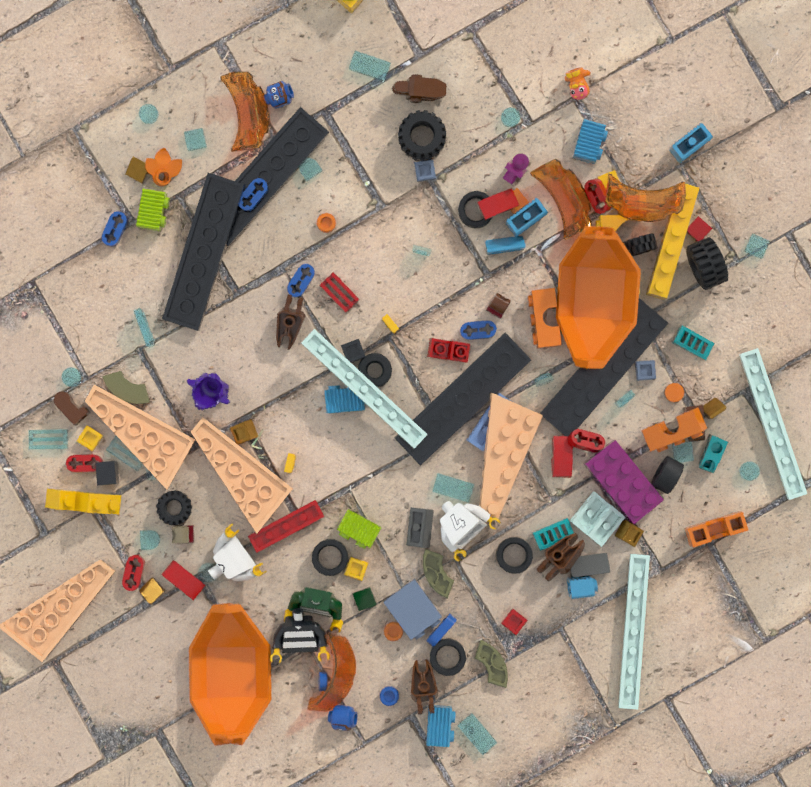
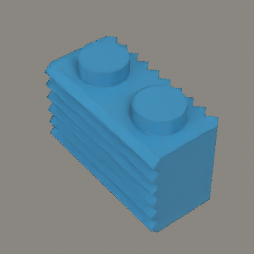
M586 119L583 120L573 159L595 164L596 160L601 159L603 149H600L601 142L606 141L608 131L605 130L606 125Z
M700 123L681 137L680 140L672 144L669 151L679 163H682L709 142L713 136L704 124Z
M535 198L531 203L523 207L522 210L520 209L519 212L510 216L506 220V225L513 235L517 237L546 216L548 211L540 200Z
M340 385L328 386L329 390H324L327 414L365 410V403L349 388L340 389Z
M589 575L586 577L567 578L568 595L571 599L593 597L595 592L598 591L597 580Z
M434 705V713L431 714L428 708L426 746L450 747V742H454V731L451 730V723H455L456 712L452 711V706Z

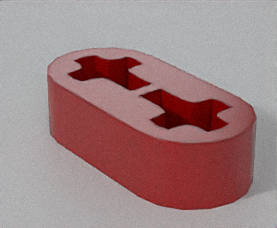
M597 178L588 180L584 185V190L594 211L598 214L610 211L612 201L603 182ZM593 185H596V186H597V188H595V190H592V188H591V187H593ZM604 202L605 205L603 207H600L599 204Z
M576 429L568 436V442L572 447L592 453L599 452L605 446L604 437L594 432ZM578 435V438L582 440L577 442V438L574 437ZM593 440H596V443L599 444L597 447L592 442Z
M96 454L71 455L66 460V468L71 472H95L96 466L94 469L93 465H86V461H92L93 457L99 462H103V459ZM76 458L78 462L83 461V465H78L74 469V466H70V462Z
M140 555L130 556L126 562L122 585L127 591H134L140 586L145 566L144 558ZM135 558H137L138 562L141 563V565L137 566L134 572V566L133 564H131V561H134ZM132 574H134L133 580L136 582V585L129 587V583H126V580L131 579Z

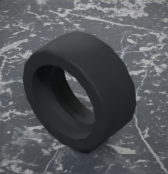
M472 191L464 195L460 200L458 214L466 226L482 228L491 221L492 218L474 221L469 219L465 213V206L468 201L476 198L483 200L490 197L486 193Z
M509 537L499 544L496 551V559L503 570L511 574H518L527 570L531 565L533 551L524 539ZM511 544L522 546L526 552L525 561L516 567L509 566L503 559L505 548Z
M335 539L321 541L312 553L314 568L325 576L339 574L345 569L348 562L346 547ZM327 546H333L341 553V562L333 569L323 567L319 561L320 551Z
M451 638L441 639L432 647L430 663L438 674L453 676L464 668L466 652L457 640ZM444 646H452L459 653V661L452 668H443L437 662V653Z

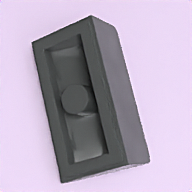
M410 507L407 546L430 547L434 510Z
M607 553L580 556L570 569L571 577L610 573Z

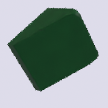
M371 587L352 593L359 611L377 605Z

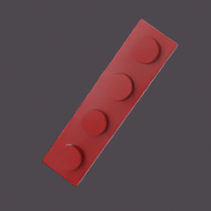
M314 500L265 526L257 534L255 532L250 534L248 538L256 553L325 516L317 501Z

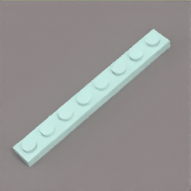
M315 329L301 342L308 351L413 449L428 435Z
M759 349L739 354L787 499L791 500L806 495L807 491Z
M630 554L618 708L638 710L650 555Z

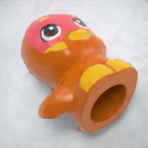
M582 67L566 72L564 79L566 82H570L571 96L576 100L586 98L590 93V88L585 77L590 76L591 72L583 70Z

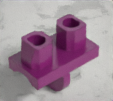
M523 153L515 155L513 160H510L505 166V169L508 171L503 179L511 185L518 177L521 179L529 165L528 156Z

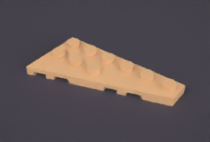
M94 385L85 402L168 490L192 448L195 439Z
M490 392L491 402L488 412L489 422L486 433L485 462L482 472L483 482L479 506L491 514V518H499L543 415Z
M202 417L191 431V434L257 534L293 488Z
M100 559L1 623L0 629L43 662L116 571Z

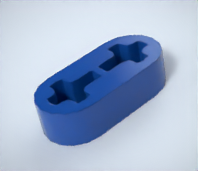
M261 178L254 179L246 188L239 203L242 210L252 211L268 191V185L265 180ZM257 183L260 185L261 183H263L262 187L264 190H259L256 194H253L256 190L255 184ZM252 195L253 198L250 200L252 205H246L244 207V202L242 200L244 198L249 199V197Z
M116 211L109 217L102 233V241L107 246L114 247L120 242L128 222L124 213ZM121 215L123 223H119L117 228H114L116 225L114 218H118ZM113 230H115L113 236L116 238L115 241L111 240L110 243H108V239L106 238V236L111 235Z
M302 264L289 282L287 290L292 297H301L313 280L315 270L310 264ZM310 268L311 276H306L304 280H301L303 276L301 270ZM299 281L302 282L299 286L301 292L293 294L291 286H296Z
M488 320L467 322L462 325L460 334L466 340L485 339L494 336L497 328L494 322ZM486 324H489L490 327H493V330L487 335L485 331L480 332L479 328H485ZM470 326L471 329H477V332L471 333L469 337L463 330Z
M449 613L426 641L434 647L457 619Z

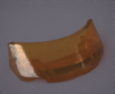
M234 71L220 76V79L232 95L238 116L237 136L231 152L260 148L263 144L264 134L268 133L269 129L268 104L264 98V91L261 86L257 87L250 72Z
M554 159L530 172L531 176L537 179L555 200L563 222L564 240L581 233L585 226L592 225L588 212L592 211L590 201L582 183L570 168L564 169L561 161Z
M608 174L605 202L609 207L612 206L617 210L618 214L624 218L633 221L656 222L665 220L668 215L678 214L683 211L686 197L685 182L681 181L674 186L660 190H641L627 186L617 180L612 174Z
M326 633L325 638L331 648V654H333V673L327 689L321 691L317 697H310L307 710L327 712L340 704L351 690L356 674V659L353 649L345 636Z

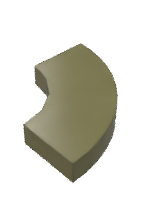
M122 371L102 376L106 386L116 397L134 404L150 403L146 385H137L129 382L124 377Z
M425 549L423 569L426 579L438 594L448 599L454 580L448 577L443 570V555Z
M480 640L475 659L482 662L486 667L488 683L506 688L508 672L503 657L491 644Z

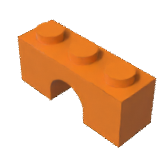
M555 288L532 290L531 295H528V305L533 309V314H530L531 326H535V333H532L533 345H537V349L561 346L559 326L551 327L543 321V313L548 309L557 307Z
M699 407L676 416L679 424L677 432L670 431L664 421L641 430L650 452L656 449L657 452L668 449L667 445L672 443L677 446L686 442L685 438L690 436L692 439L702 436V431L706 430L707 426Z
M741 511L684 528L690 547H697L710 543L717 538L732 536L749 530L744 513Z

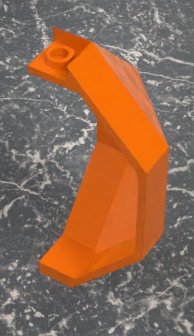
M585 226L559 264L556 320L577 367L587 369L604 368L637 324L641 269L614 228Z
M213 604L189 646L190 703L214 746L225 744L243 746L272 700L271 646L241 604Z

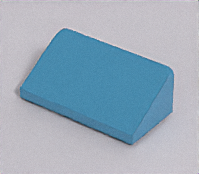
M523 236L485 241L488 255L520 251L526 247Z

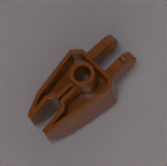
M413 74L407 81L395 82L392 86V91L395 94L406 95V100H410L411 103H421L422 101H435L446 96L447 84L439 79L424 78L422 75Z
M288 294L285 307L277 313L276 340L279 348L286 334L289 337L287 350L291 349L297 339L306 317L304 312L301 311L304 298L299 297L297 309H291L292 295Z
M576 533L565 536L545 550L546 559L538 566L537 571L542 573L552 565L554 568L545 577L548 582L558 573L567 574L581 556L585 547L583 539L571 547L578 539Z
M425 659L426 671L423 672V677L422 672L418 670V660L415 661L412 671L411 699L417 702L418 715L422 714L423 705L421 702L429 701L430 714L434 713L433 701L438 697L433 670L427 659Z

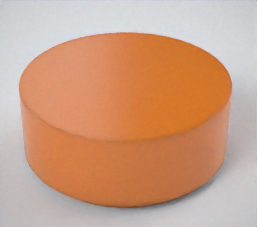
M329 213L321 214L317 219L318 229L324 233L332 232L336 227L334 216Z
M678 383L667 385L664 390L665 398L670 402L680 401L684 396L683 387Z
M392 621L385 626L384 635L390 641H397L402 637L403 629L398 622Z

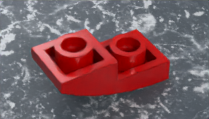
M512 188L477 202L485 220L520 206Z
M430 338L427 357L468 363L470 344Z
M553 436L552 477L571 478L573 447L568 442V436Z
M175 560L161 574L193 601L206 586Z

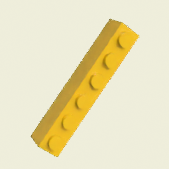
M682 182L677 186L646 292L648 296L662 300L668 297L699 187Z

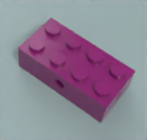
M612 440L584 463L585 467L632 524L637 523L664 501L616 440Z

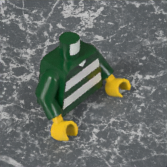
M305 587L303 590L292 594L288 609L284 613V622L285 617L292 616L293 609L302 608L304 612L332 617L330 631H333V628L336 627L339 629V633L341 632L343 621L341 620L342 602L336 599L333 593Z

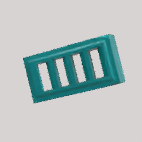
M682 325L672 341L676 346L704 360L708 358L715 344ZM684 333L688 334L684 343L680 342ZM692 336L694 339L689 347L687 344ZM697 340H700L701 342L697 350L693 349ZM705 343L707 344V347L704 353L702 354L700 353V351Z
M568 518L532 533L541 551L574 532ZM562 524L566 527L567 535H564L561 527ZM555 527L559 530L560 538H557L554 530ZM549 530L551 531L552 536L554 538V540L552 541L550 540L547 531ZM542 533L544 534L545 539L547 541V543L545 544L543 543L542 538L540 536V534Z

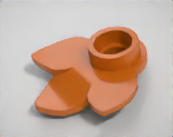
M162 148L156 153L154 159L146 158L145 168L152 175L153 182L156 185L166 186L170 183L172 177L180 173L182 160H171L168 151ZM163 173V179L159 180V175Z

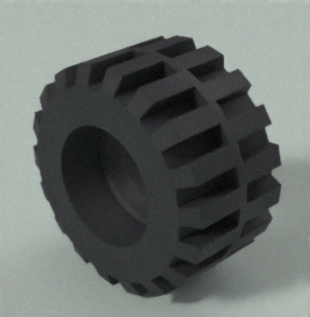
M417 110L416 113L412 114L411 112L408 114V117L402 120L398 132V140L402 151L408 157H412L413 160L420 159V161H425V159L431 160L434 156H438L439 152L443 150L446 141L445 125L442 123V119L436 117V114L433 112L428 113V110H424V112ZM417 126L429 127L434 135L432 142L426 146L416 145L411 140L412 130Z
M711 237L687 246L686 254L690 268L698 284L704 290L728 281L726 262L718 245Z

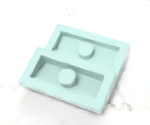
M593 491L570 519V522L602 547L625 519V516Z

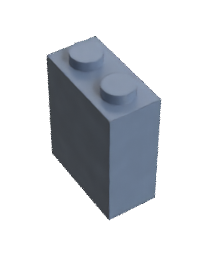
M415 578L383 602L410 640L413 638L419 639L425 634V629L429 626L434 628L441 622L439 619L442 618V615Z

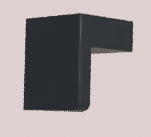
M359 339L341 345L345 358L351 363L366 357Z
M117 461L97 462L95 464L97 486L119 484Z

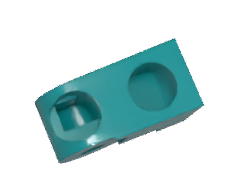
M710 434L698 467L714 473L728 442Z

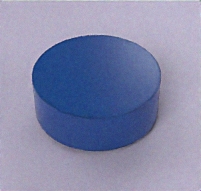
M319 672V691L327 690L326 672Z
M386 686L381 690L380 700L384 705L393 706L398 702L399 693L395 687Z

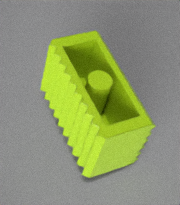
M142 189L136 223L138 228L161 232V228H165L166 216H164V211L168 209L170 202L166 192Z
M348 509L337 530L340 531L339 535L347 540L351 537L357 541L356 545L366 549V547L371 548L382 527Z

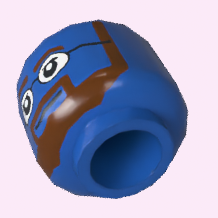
M279 81L267 86L264 98L268 105L271 104L273 108L278 109L289 105L292 102V98H294V93L289 83L286 84L284 81Z
M336 705L332 711H329L328 722L331 723L334 730L350 731L357 724L358 715L351 706Z

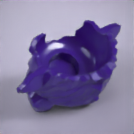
M203 373L195 380H187V384L193 387L192 396L195 407L198 410L216 407L219 403H230L228 399L229 385L223 382L216 373Z

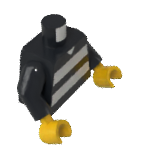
M302 608L293 609L292 616L285 617V623L280 624L274 633L272 645L274 653L270 656L271 662L274 655H278L280 657L279 663L281 662L280 650H282V653L319 652L318 660L322 662L321 654L325 653L327 660H329L330 653L326 651L327 639L324 629L318 622H314L313 616H304Z

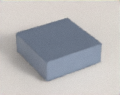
M433 159L414 162L417 182L436 179Z
M655 360L635 362L636 381L656 379Z

